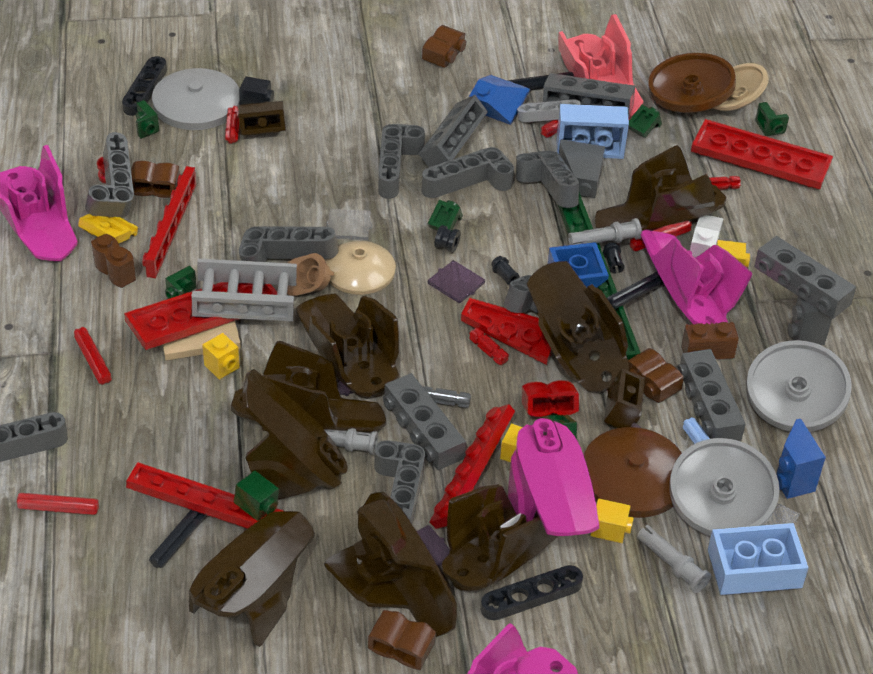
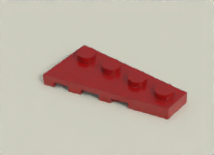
M469 298L461 313L462 322L474 328H480L485 334L547 365L553 351L539 327L538 317L511 312L504 307Z

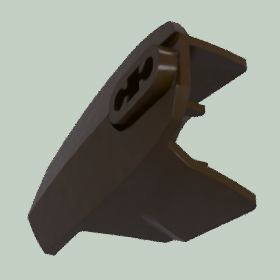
M676 145L641 163L638 168L633 170L626 202L596 211L595 227L596 229L608 227L613 222H631L635 218L639 220L642 231L676 224L723 208L726 205V196L717 186L711 184L707 174L694 180L691 179L683 152Z
M567 261L549 263L534 272L529 278L527 286L539 312L537 313L539 327L555 357L569 377L575 379L588 392L601 394L608 390L621 368L629 370L626 356L628 343L621 318L602 290L594 287L593 284L586 288ZM593 355L600 356L597 360H591ZM606 372L612 378L609 381H603V373Z
M334 293L312 298L301 303L296 308V313L316 349L322 357L333 362L336 377L349 390L359 396L380 397L385 394V384L399 378L396 367V360L399 354L398 319L377 300L362 296L354 313Z
M283 341L275 343L263 376L292 398L324 430L348 431V429L353 428L356 431L373 432L382 429L386 425L384 411L378 402L346 399L340 396L333 362L321 355ZM243 388L235 391L231 403V411L237 416L254 420L243 409Z
M255 369L248 371L243 387V409L262 426L263 431L268 432L255 447L246 453L245 459L251 473L257 471L278 487V500L309 492L319 485L329 489L339 486L342 483L341 475L347 473L348 466L334 441L285 392Z
M499 484L483 486L453 497L448 505L447 542L450 551L442 561L444 578L446 577L451 580L453 586L458 590L476 591L483 589L512 574L558 536L546 533L537 510L533 520L526 523V515L521 514L517 523L501 528V525L517 515L503 486Z
M385 492L370 494L364 505L357 511L358 530L362 539L328 558L324 563L325 568L356 600L365 603L368 607L409 609L417 622L427 623L436 631V637L451 632L456 627L457 604L433 557L397 503Z
M297 511L271 512L236 537L212 558L194 579L189 590V612L195 614L200 607L220 617H235L245 612L249 619L254 644L260 647L286 611L297 559L315 536V532L308 520Z

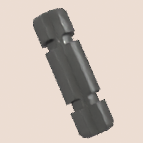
M423 386L437 404L450 406L458 404V407L468 408L470 405V393L460 392V394H457V391L441 388L433 390V387Z

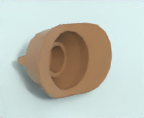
M317 253L295 258L288 263L297 264L296 286L288 285L287 294L298 296L322 291L329 284L330 278L334 276V272L330 270L324 258Z

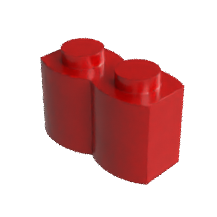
M565 380L553 381L549 384L530 382L522 386V404L527 414L535 417H543L552 413L571 415L579 411V393L573 383Z

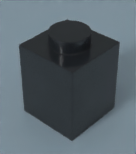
M245 76L239 88L240 105L273 102L274 90H271L270 80Z

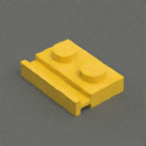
M87 214L80 217L78 227L88 231L89 234L97 237L109 234L118 243L130 239V235L136 236L138 232L136 225L121 217Z

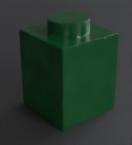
M253 471L236 484L234 503L258 521L266 514L274 512L277 508L279 488L257 471Z

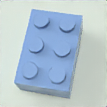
M560 104L556 137L557 153L559 154L560 140L562 139L605 146L604 158L624 159L629 126L628 108Z
M794 523L712 530L708 553L720 595L803 587L808 565Z

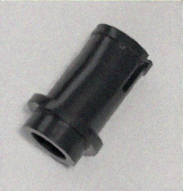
M616 243L606 244L602 253L607 258L610 272L616 274L615 266H617L619 273L622 272L625 266L620 255V246Z
M498 256L492 261L493 272L498 273L507 285L510 286L512 281L520 278L519 274L509 265V260L506 257Z

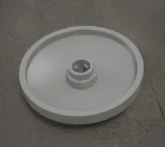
M203 68L177 71L163 78L155 86L152 93L153 109L158 114V118L163 122L179 129L204 130L214 128L226 122L227 109L229 107L237 106V109H239V87L232 78L219 71Z
M793 340L772 345L754 359L748 371L747 395L750 404L762 419L782 430L791 431L796 419L800 418L809 432L823 429L842 416L850 400L852 384L847 367L831 350L813 342Z
M713 438L690 446L678 457L672 469L669 490L672 503L681 518L697 531L711 536L713 529L765 525L772 517L778 502L779 481L771 463L752 446L733 439Z

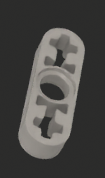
M578 100L527 103L517 108L521 122L558 120L560 104H581Z

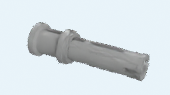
M635 218L631 222H613L608 227L569 233L568 241L569 245L602 243L606 241L620 243L622 240L629 238L641 239L642 229L639 220Z
M353 428L348 429V431L325 430L336 446L345 447V450L348 452L359 450L369 452L370 455L375 454V446L378 443V432L373 431L371 434L357 432Z
M646 525L645 528L639 531L637 539L672 568L673 574L677 578L684 579L694 593H698L706 587L711 579V574L707 570H701L694 564V559L691 556L682 555L649 525Z

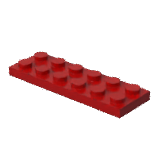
M707 119L704 120L691 146V152L816 189H821L833 160V156Z
M228 282L214 284L212 292H227ZM238 283L237 293L252 294V283ZM263 284L262 294L277 295L276 289L271 284ZM192 292L124 313L125 322L145 350L239 320L237 318L192 316Z

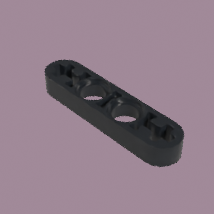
M154 56L149 58L122 100L123 111L126 115L135 116L138 113L136 103L143 100L148 103L152 97L155 86L163 79L167 72L166 60L163 57Z
M567 565L490 591L482 597L481 614L488 620H500L575 594L582 587L583 573L578 567ZM540 584H548L552 587V591L547 593L541 592L537 587ZM523 593L527 599L516 601L512 598V595ZM493 603V605L498 606V608L495 609L493 606H489V604Z

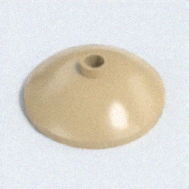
M754 63L734 66L736 75L735 90L725 102L714 107V109L733 111L743 108L758 99L764 92L769 80L765 68Z
M351 241L338 246L339 252L335 257L325 259L330 270L334 272V276L330 278L329 283L334 288L349 294L364 295L380 291L389 285L395 276L396 265L393 256L385 248L368 241Z

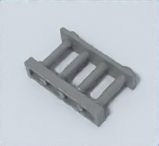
M216 259L197 260L198 281H203L202 291L192 292V316L293 321L294 296H287L288 285L296 286L297 264ZM213 282H228L227 292H212ZM238 283H252V294L237 293ZM263 284L278 285L277 295L262 294Z

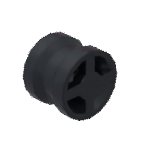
M441 225L436 233L434 246L439 249L442 247L447 248L449 252L454 253L460 241L461 231L458 229L450 230L447 226Z

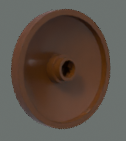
M708 53L677 55L666 59L653 69L648 81L649 92L652 99L658 105L676 112L708 110L722 104L733 94L736 87L735 70L728 61L716 55Z
M622 427L604 432L596 437L584 452V459L591 479L595 501L603 499L630 505L629 517L634 518L652 517L670 510L674 507L669 490L670 477L673 466L682 452L669 439L648 429Z

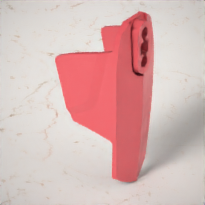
M616 14L611 15L602 38L593 34H582L567 39L563 31L558 33L559 52L569 72H573L574 77L634 85L631 43ZM636 88L634 105L628 120L644 103Z

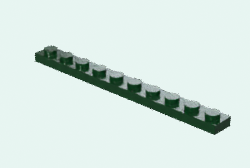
M580 193L577 206L566 208L558 205L568 234L593 229ZM596 243L609 275L608 279L597 288L602 290L607 298L617 293V289L600 245ZM621 306L615 309L624 324L628 343L626 356L627 360H630L641 352L625 310Z

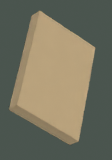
M235 321L163 344L165 360L203 355L202 344L221 333H224L241 349Z

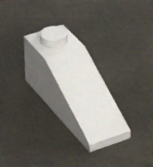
M709 215L699 217L690 248L693 257H697L711 246L717 245L723 218Z

